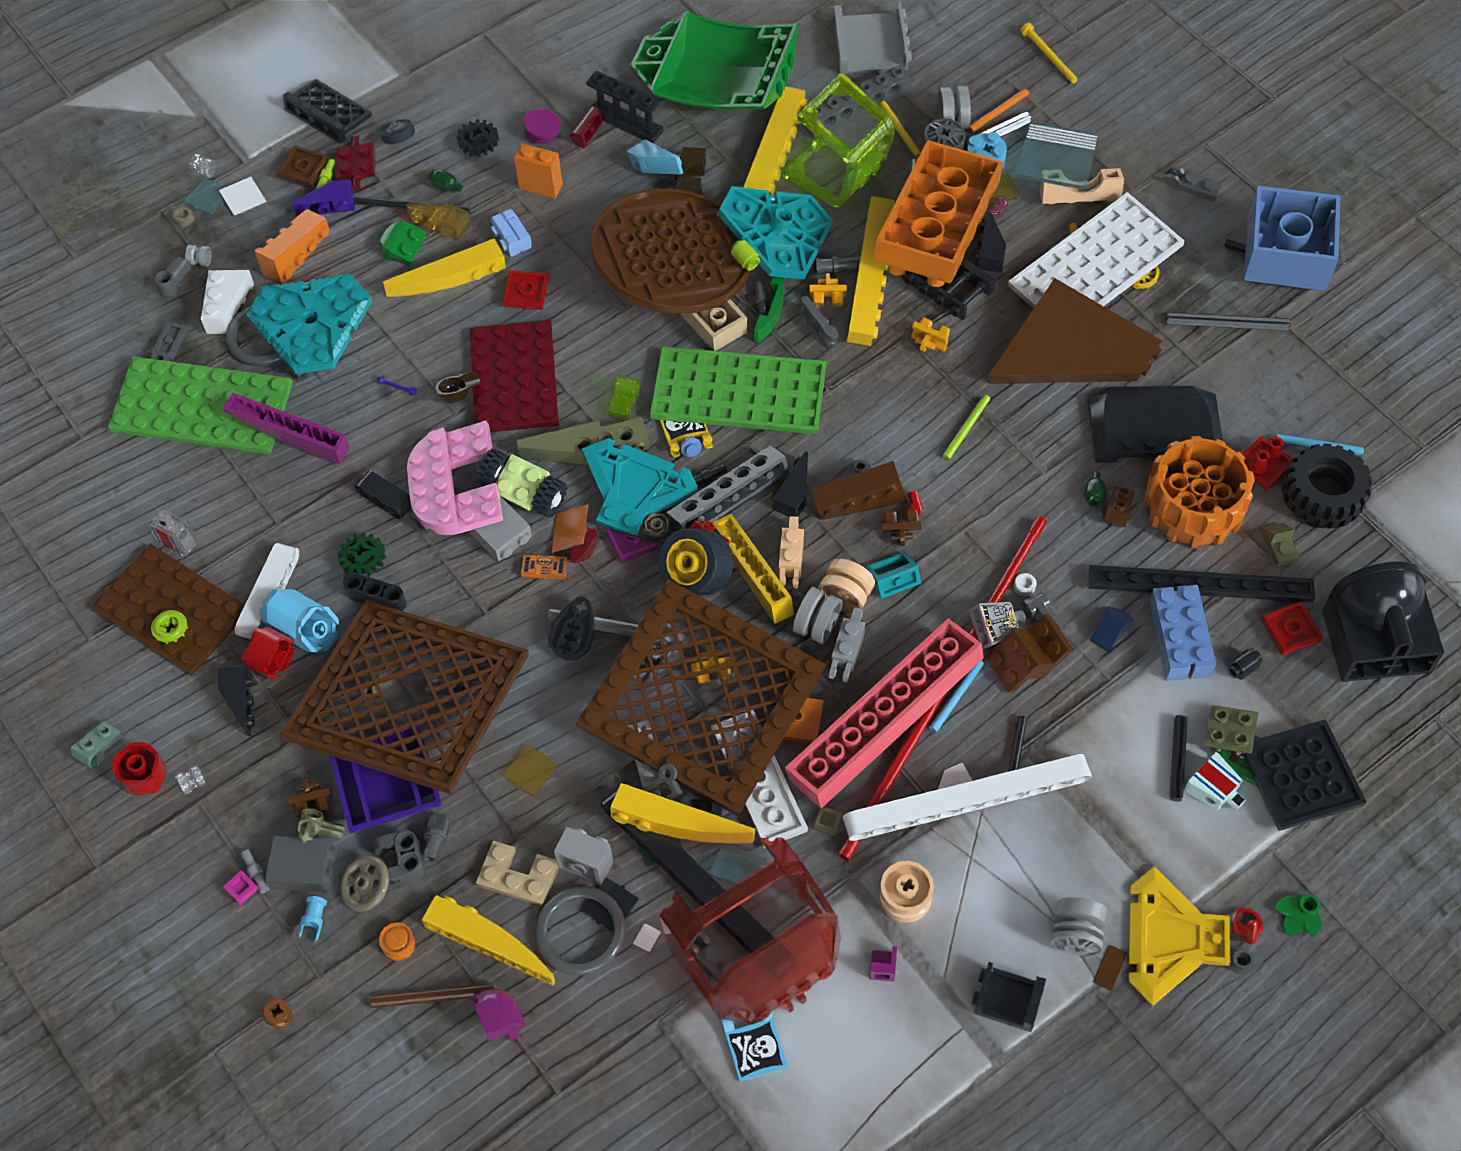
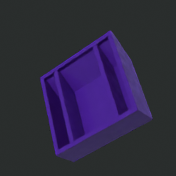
M420 725L415 726L418 734L422 733ZM412 728L399 732L402 739L414 735ZM396 733L384 737L386 745L399 741ZM421 738L422 744L425 746V739ZM380 739L372 741L373 743L382 745ZM417 740L405 744L407 751L420 748ZM401 746L393 748L395 750L403 752ZM422 753L413 755L425 759ZM330 755L350 834L442 805L438 790Z

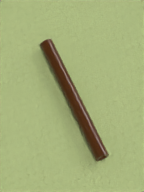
M493 983L374 995L370 997L371 1008L469 999L471 996L482 991L495 988Z

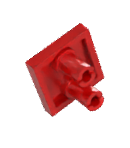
M1260 436L1242 454L1245 457L1244 463L1248 471H1252L1254 474V482L1266 491L1288 471L1293 460L1292 457L1281 450L1283 440L1279 437H1273L1268 441Z

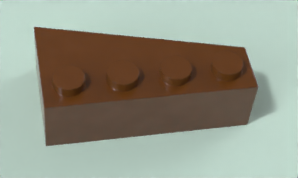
M894 461L811 488L817 511L822 520L908 502Z

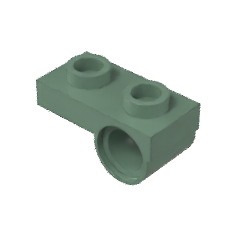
M103 721L70 748L72 757L91 769L96 768L102 762L104 752L121 738V732Z

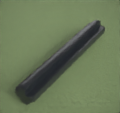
M1176 715L1174 719L1169 798L1171 801L1176 802L1182 801L1184 791L1188 718L1185 715Z

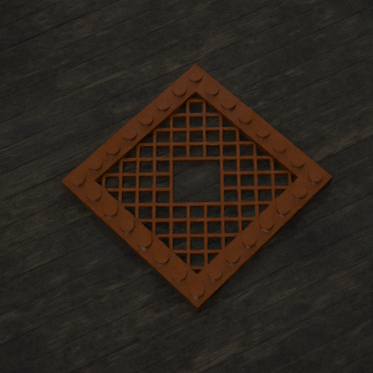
M668 579L577 720L576 727L659 772L662 765H674L677 770V778L674 781L721 806L732 814L739 816L819 680L826 664ZM676 611L681 613L679 615H674ZM685 618L688 628L676 630L674 620ZM689 618L701 625L691 626ZM670 621L672 631L662 633ZM705 629L707 639L696 641L693 631ZM709 629L720 634V636L711 637ZM689 632L692 642L680 644L678 634ZM674 636L676 646L665 648L662 638ZM724 639L727 649L716 652L713 642ZM657 640H659L661 649L651 651ZM729 640L740 646L731 648ZM709 643L712 653L700 655L697 645ZM694 647L696 656L685 659L682 649ZM678 650L681 660L669 662L666 652ZM744 650L747 660L735 662L733 652ZM749 651L760 657L751 659ZM663 653L665 663L654 666L651 656ZM729 654L731 664L720 666L717 656ZM713 657L716 667L704 669L702 660ZM647 658L650 667L640 669ZM698 661L701 671L689 673L686 663ZM764 661L767 671L755 673L753 663ZM768 661H770L771 663H773V664H775V665H777V666H779V667H781V668H776V669H772V670H771ZM682 664L685 674L673 677L671 667ZM749 664L751 675L740 677L737 667ZM667 668L670 678L658 680L655 670ZM733 668L736 678L724 680L722 670ZM651 671L654 681L642 684L639 674ZM718 671L730 711L687 721L675 681ZM784 672L787 682L775 684L773 674ZM788 672L793 674L792 679H790ZM636 675L638 685L628 687ZM768 675L771 685L760 688L757 678ZM753 679L756 689L744 691L742 681ZM671 682L674 692L662 695L659 685ZM738 682L740 693L729 695L726 685ZM656 686L658 696L646 699L644 688ZM786 687L785 691L780 697L777 689ZM640 690L643 700L630 702L628 692ZM773 690L776 700L764 702L762 692ZM758 693L760 704L749 706L746 696ZM624 694L627 703L617 705ZM676 697L678 707L666 710L664 699ZM742 697L745 707L734 710L731 699ZM660 700L663 711L650 713L648 703ZM644 704L647 714L635 717L632 707ZM776 705L769 716L766 707ZM628 708L631 718L619 721L616 710ZM762 708L765 718L754 721L751 710ZM680 711L683 722L671 724L668 714ZM747 711L750 722L738 724L735 714ZM664 715L667 726L655 728L652 718ZM731 715L734 726L722 728L720 718ZM648 719L651 729L639 732L636 722ZM716 719L718 729L707 732L704 721ZM633 723L634 730L624 724ZM700 723L703 733L691 736L688 725ZM765 723L758 735L755 725ZM684 726L687 737L675 739L672 729ZM751 726L754 737L743 739L740 729ZM668 730L671 741L659 743L657 732ZM736 730L739 740L727 743L724 733ZM653 734L654 741L645 735ZM720 734L723 744L711 747L708 736ZM704 737L707 748L695 751L692 740ZM689 741L691 752L679 754L677 744ZM754 742L747 753L744 744ZM673 745L675 752L669 750L666 746ZM740 745L743 755L731 758L729 747ZM725 749L727 759L716 762L713 751ZM709 752L712 763L700 766L697 755ZM693 756L695 763L689 761L686 758ZM743 760L736 772L733 762ZM729 764L732 774L720 777L717 766ZM713 767L715 774L707 771L706 769ZM668 769L665 771L667 777L671 776V772Z
M366 600L281 731V739L451 794L529 656L528 649ZM386 630L387 637L376 639L374 633ZM406 636L408 643L397 646L394 639ZM391 641L393 648L382 651L379 644ZM427 643L429 649L417 652L416 645ZM376 646L378 653L366 656L364 649ZM411 647L414 654L402 657L400 650ZM447 649L449 655L438 659L435 652ZM396 652L398 659L386 662L384 656ZM432 654L434 660L423 664L420 657ZM467 655L469 662L458 665L455 658ZM380 657L383 664L371 668L369 661ZM416 659L419 665L407 669L404 662ZM452 660L455 667L443 670L440 663ZM365 662L368 669L356 673L353 666ZM488 662L490 668L482 671L478 670L477 664ZM401 664L403 671L392 674L389 667ZM437 665L439 672L428 675L425 669ZM472 666L475 673L464 677L461 670ZM386 669L388 676L376 679L374 672ZM421 670L434 697V701L392 715L379 684ZM457 671L460 678L448 682L446 675ZM370 674L373 681L361 684L358 678ZM490 674L484 683L482 676ZM442 677L444 684L433 687L430 680ZM478 678L481 685L469 688L467 681ZM355 679L357 686L345 690L343 683ZM463 683L465 690L454 694L451 687ZM375 686L378 693L366 696L363 689ZM447 688L450 695L438 699L436 692ZM360 691L362 698L350 702L348 694ZM480 691L477 698L474 699L472 693ZM468 695L471 702L459 705L457 698ZM344 696L347 703L334 707L332 700ZM381 698L382 705L370 707L368 701ZM453 700L456 707L444 711L441 704ZM365 703L367 710L355 714L353 706ZM437 705L440 713L428 716L425 709ZM349 708L352 715L339 719L337 712ZM470 708L465 717L462 710ZM385 709L388 716L376 720L373 713ZM422 711L425 718L412 721L410 714ZM458 712L461 719L449 723L447 715ZM333 713L336 720L323 724L321 717ZM370 715L372 722L360 726L358 718ZM406 716L409 723L397 727L394 720ZM443 717L445 725L433 728L431 721ZM354 720L357 727L344 731L342 724ZM391 722L393 729L384 732L380 731L378 725ZM427 723L430 730L418 734L415 726ZM338 725L340 732L330 728ZM461 725L457 733L454 734L452 728ZM375 727L378 734L365 738L363 730ZM412 728L414 735L402 739L399 732ZM448 729L451 737L439 741L436 733ZM359 732L361 738H357L351 735ZM396 733L399 741L386 745L384 737ZM433 735L435 742L423 746L421 738ZM380 739L382 745L373 743L372 741ZM417 740L420 748L407 751L405 744ZM450 743L446 752H444L442 745ZM401 746L403 752L395 750L393 748ZM438 747L441 755L429 758L426 751ZM422 753L425 759L413 755Z

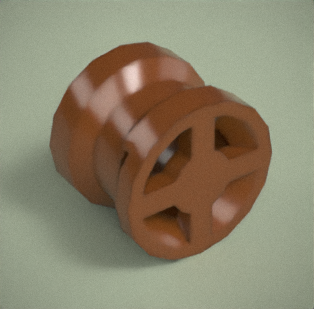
M273 999L266 1004L264 1016L273 1027L283 1028L290 1023L292 1011L284 1000Z

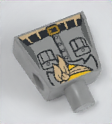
M1010 602L981 603L969 609L978 641L982 643V650L1001 642L1013 629H1020L1019 624L1025 623L1026 620L1024 612L1021 610L1014 612Z

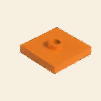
M807 698L783 740L809 744L816 740L819 734L824 700Z

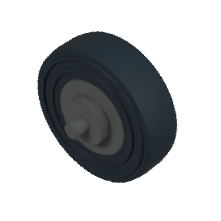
M409 119L394 120L380 130L382 141L389 145L402 143L411 138L415 133L413 123Z

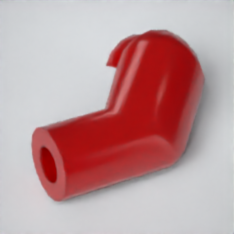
M918 490L908 492L910 504L906 511L916 510L919 517L923 507Z

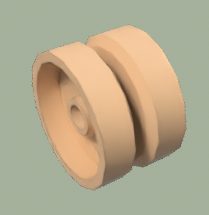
M835 559L831 562L827 574L822 579L818 589L825 593V599L830 595L842 599L841 611L852 613L854 607L863 609L867 596L870 595L875 586V580L872 574L861 565L846 559Z
M900 861L889 866L882 876L879 892L880 905L885 914L893 920L903 923L915 922L924 917L932 901L934 891L933 878L926 868L912 861Z

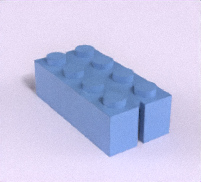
M1198 585L1179 586L1176 591H1174L1173 587L1153 589L1149 604L1166 681L1187 679L1193 664L1194 666L1190 673L1191 679L1211 677L1216 662Z

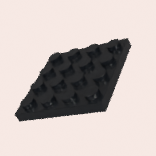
M1326 719L1256 739L1253 743L1252 754L1241 752L1278 831L1358 808L1367 803Z

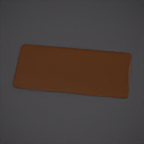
M1109 945L1094 983L1112 991L1127 952Z

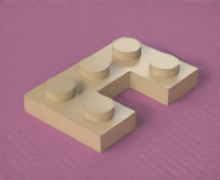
M493 841L476 881L477 887L543 907L559 869L556 859L537 854L529 875L509 869L516 848Z

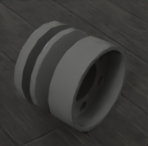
M942 118L934 120L925 128L924 146L927 140L964 150L965 130L959 122L952 119Z

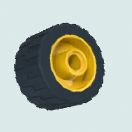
M686 528L676 531L666 539L659 553L658 566L661 578H663L665 583L669 579L699 596L714 594V592L720 591L727 584L732 574L734 561L730 545L723 536L712 530Z

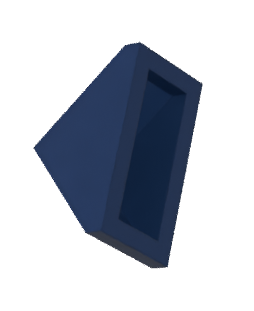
M1116 607L1106 611L1090 641L1109 652L1133 622V618Z

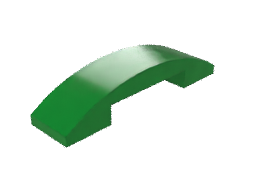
M773 276L771 295L775 297L768 316L759 315L754 329V343H760L764 340L779 321L784 305L783 277Z

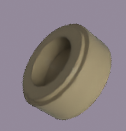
M180 207L173 212V219L178 226H188L193 222L194 215L190 208Z

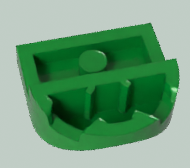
M397 222L384 230L380 237L379 245L385 258L391 261L393 257L410 266L428 233L408 222Z

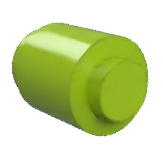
M739 240L733 244L731 255L744 269L747 268L750 271L758 266L760 263L759 254L746 240Z

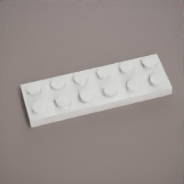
M751 710L753 720H758L754 710ZM747 712L736 716L738 724L750 722ZM732 718L722 721L721 725L722 728L734 726ZM717 724L711 725V731L718 729ZM760 724L755 725L758 735L762 730ZM751 726L740 729L743 739L754 737ZM736 730L724 733L727 743L739 740ZM720 734L714 735L717 744H723ZM754 742L744 744L747 753ZM740 745L729 747L731 758L743 755ZM720 749L724 757V760H726L727 755L725 749ZM773 756L745 804L764 849L808 832V827L775 756ZM743 760L733 762L736 772ZM727 764L728 769H729L730 773L732 774L731 769H730V765Z

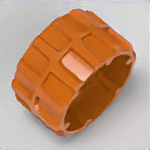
M1191 436L1189 440L1170 443L1165 454L1157 456L1154 460L1143 498V504L1150 512L1149 522L1151 525L1164 533L1166 539L1172 543L1177 541L1190 545V548L1198 549L1202 545L1214 544L1216 546L1224 543L1226 536L1230 532L1236 533L1240 529L1253 498L1251 489L1255 478L1253 472L1248 471L1244 463L1245 457L1240 452L1236 453L1233 449L1226 446L1224 441L1219 439L1214 441L1202 439L1201 436Z

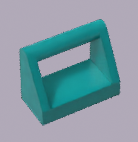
M905 551L865 566V569L872 574L875 580L874 588L881 599L921 584L918 565ZM902 561L905 564L904 566L888 571L881 575H877L876 571L882 570L884 568L895 565Z

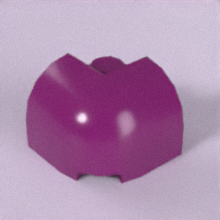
M491 989L471 996L489 1042L506 1034L509 1035L511 1041L520 1037L518 1029L526 1026V1022L518 1003L512 995L503 990Z

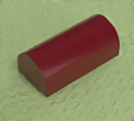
M590 107L570 134V140L576 146L585 148L602 125L603 120L599 108Z

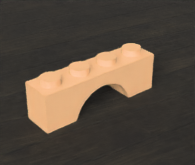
M1120 168L1100 169L1097 176L1091 181L1083 184H1073L1063 177L1061 171L1041 172V200L1043 204L1118 200L1122 197L1124 177Z

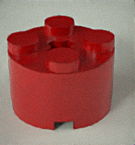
M270 627L257 628L253 631L252 641L243 652L241 659L246 663L247 667L270 679H275L279 677L276 674L280 670L284 672L289 666L295 651L291 645L292 643L295 644L292 638Z
M132 742L126 745L127 747L121 752L119 750L114 756L112 771L125 791L133 795H147L158 792L166 777V766L158 752L146 742Z

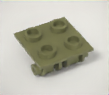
M1211 705L1204 747H1210L1212 754L1217 752L1220 755L1223 750L1252 754L1259 712Z

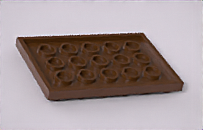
M150 543L94 602L91 608L95 613L192 676L235 629L245 604ZM175 610L182 613L187 620L188 629L184 632V637L181 636L177 639V642L171 641L168 644L162 641L158 642L151 632L153 620L162 612ZM172 622L170 626L166 628L168 633L170 632L171 628H175Z

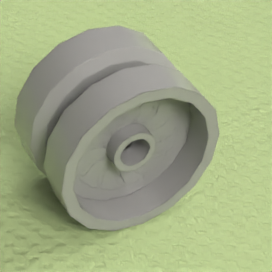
M949 86L939 87L937 98L938 119H952L959 122L964 129H968L971 120L968 86H956L954 94Z
M812 587L805 595L798 609L793 631L804 637L811 633V639L823 645L835 628L841 613L843 600L833 595L825 599L823 591Z

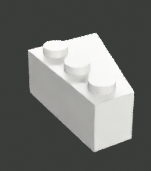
M209 270L201 321L207 334L227 333L230 322L238 314L237 311L241 304L245 303L248 291L254 287L249 270Z

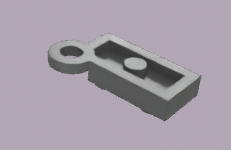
M672 764L662 765L659 769L660 778L642 789L670 800L683 793L677 781H674L677 778V770ZM666 769L670 770V772H671V776H670V777H667V776H666V774H665Z

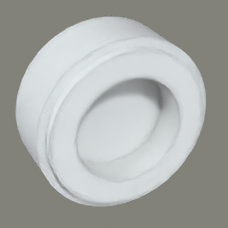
M1028 573L1019 574L1014 580L1015 592L1021 596L1033 594L1036 589V579Z

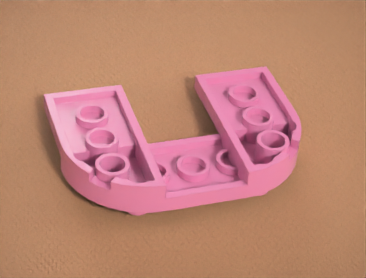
M487 421L447 433L444 427L433 430L419 441L412 450L407 462L410 502L415 515L424 528L434 530L439 535H455L503 521L499 488L496 483L457 495L454 494L451 469L483 460V456L487 455V451L492 449L490 429Z

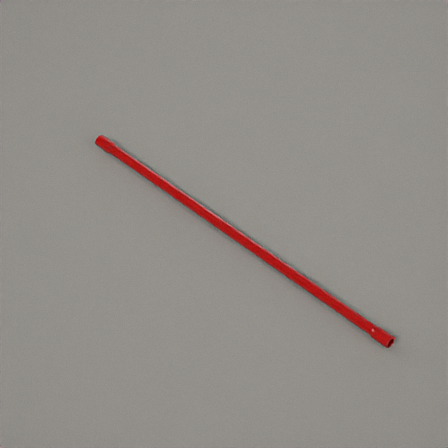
M1035 517L1027 531V535L987 603H998L1001 601L1036 539L1039 538L1047 524V520L1044 517ZM973 625L971 630L969 631V634L978 640ZM946 693L918 718L866 808L882 804ZM847 836L837 853L838 857L844 861H850L860 840L851 841L849 836Z

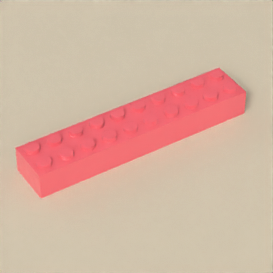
M948 618L785 767L789 781L822 809L984 658L982 643Z

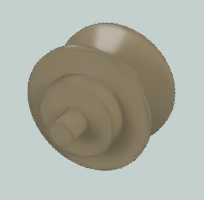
M376 673V679L381 678L380 673ZM370 674L359 679L361 684L373 681ZM385 683L379 684L380 689L385 687ZM375 686L363 689L364 693H367L368 690H372L373 694L378 693Z

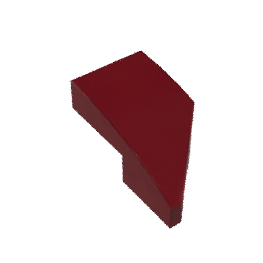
M588 528L583 546H573L569 562L579 563L590 559L598 543L597 529Z

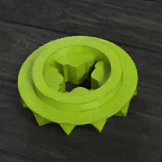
M175 610L160 613L151 625L153 636L158 642L162 641L166 644L171 641L177 642L178 638L184 637V632L188 629L185 616ZM172 622L175 628H171L170 632L168 633L166 628L169 627Z

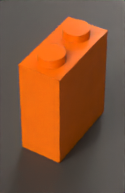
M522 143L514 157L519 189L556 199L563 185L559 154Z

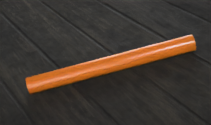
M1024 88L972 123L968 128L969 132H975L1028 96L1029 91Z

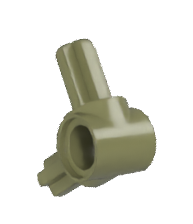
M305 808L302 810L296 833L302 839V843H307V840L312 841L313 838L318 837L319 833L342 838L345 826L323 820V814L316 809Z

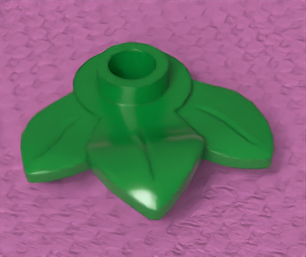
M1308 894L1302 895L1299 898L1286 896L1275 905L1274 909L1285 915L1283 927L1286 934L1297 935L1306 930L1310 935L1316 936L1322 928V920L1319 916L1321 906L1315 896ZM1303 905H1309L1311 910H1306Z

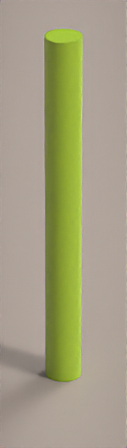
M984 394L942 455L945 460L949 461L990 401L988 395Z

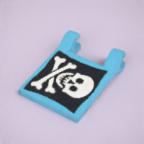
M767 1001L759 1004V1011L763 1020L759 1023L735 1029L731 1014L721 1015V1022L740 1082L788 1067Z

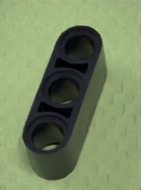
M368 470L354 485L355 490L362 497L399 520L412 508L409 494L371 470Z
M357 573L348 574L343 579L346 594L352 601L364 604L368 600L401 611L406 608L407 603L403 590L397 585Z

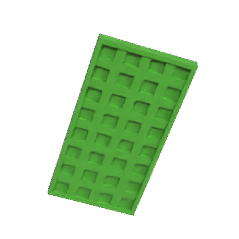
M662 346L650 417L654 420L705 423L708 425L818 435L827 361Z
M133 356L108 429L110 432L271 454L275 438L223 411V407L233 392L284 411L293 381L291 378Z

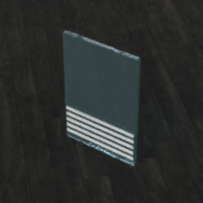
M1030 121L1015 177L1086 190L1099 134Z

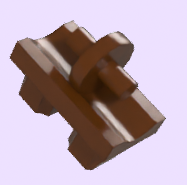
M916 510L905 511L906 522L898 523L896 512L884 513L882 533L900 531L899 534H891L892 541L900 540L901 546H905L906 539H913V533H904V531L921 530V521H919Z
M304 777V784L296 786L297 793L306 791V793L287 798L288 804L293 807L296 817H300L302 810L308 808L307 802L316 801L317 809L320 812L330 810V797L333 796V792L330 788L313 792L312 789L320 788V782H310L309 777Z

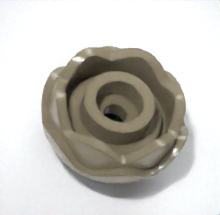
M652 513L644 520V531L652 538H662L670 530V520L664 514Z

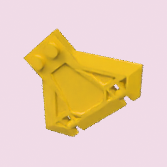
M1155 866L1131 885L1130 895L1138 896V903H1130L1129 964L1137 965V973H1129V982L1152 1006L1201 964L1229 966L1230 916L1202 914ZM1148 897H1153V903H1147ZM1147 966L1153 967V973H1147Z

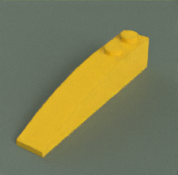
M494 238L383 281V286L387 297L430 293L481 279L484 276L506 268L504 255Z
M729 514L712 522L717 534H721L729 539V545L733 549L732 558L734 564L774 624L793 616L792 597L733 515Z
M623 783L620 784L611 805V818H614L615 821L621 824L629 823L635 825L639 830L645 832L652 831L675 838L711 843H753L755 837L754 828Z
M435 895L422 919L426 929L554 986L555 979L551 971L518 939L497 924L477 914L478 911L468 905H465V907L457 905V902L448 896L442 898Z

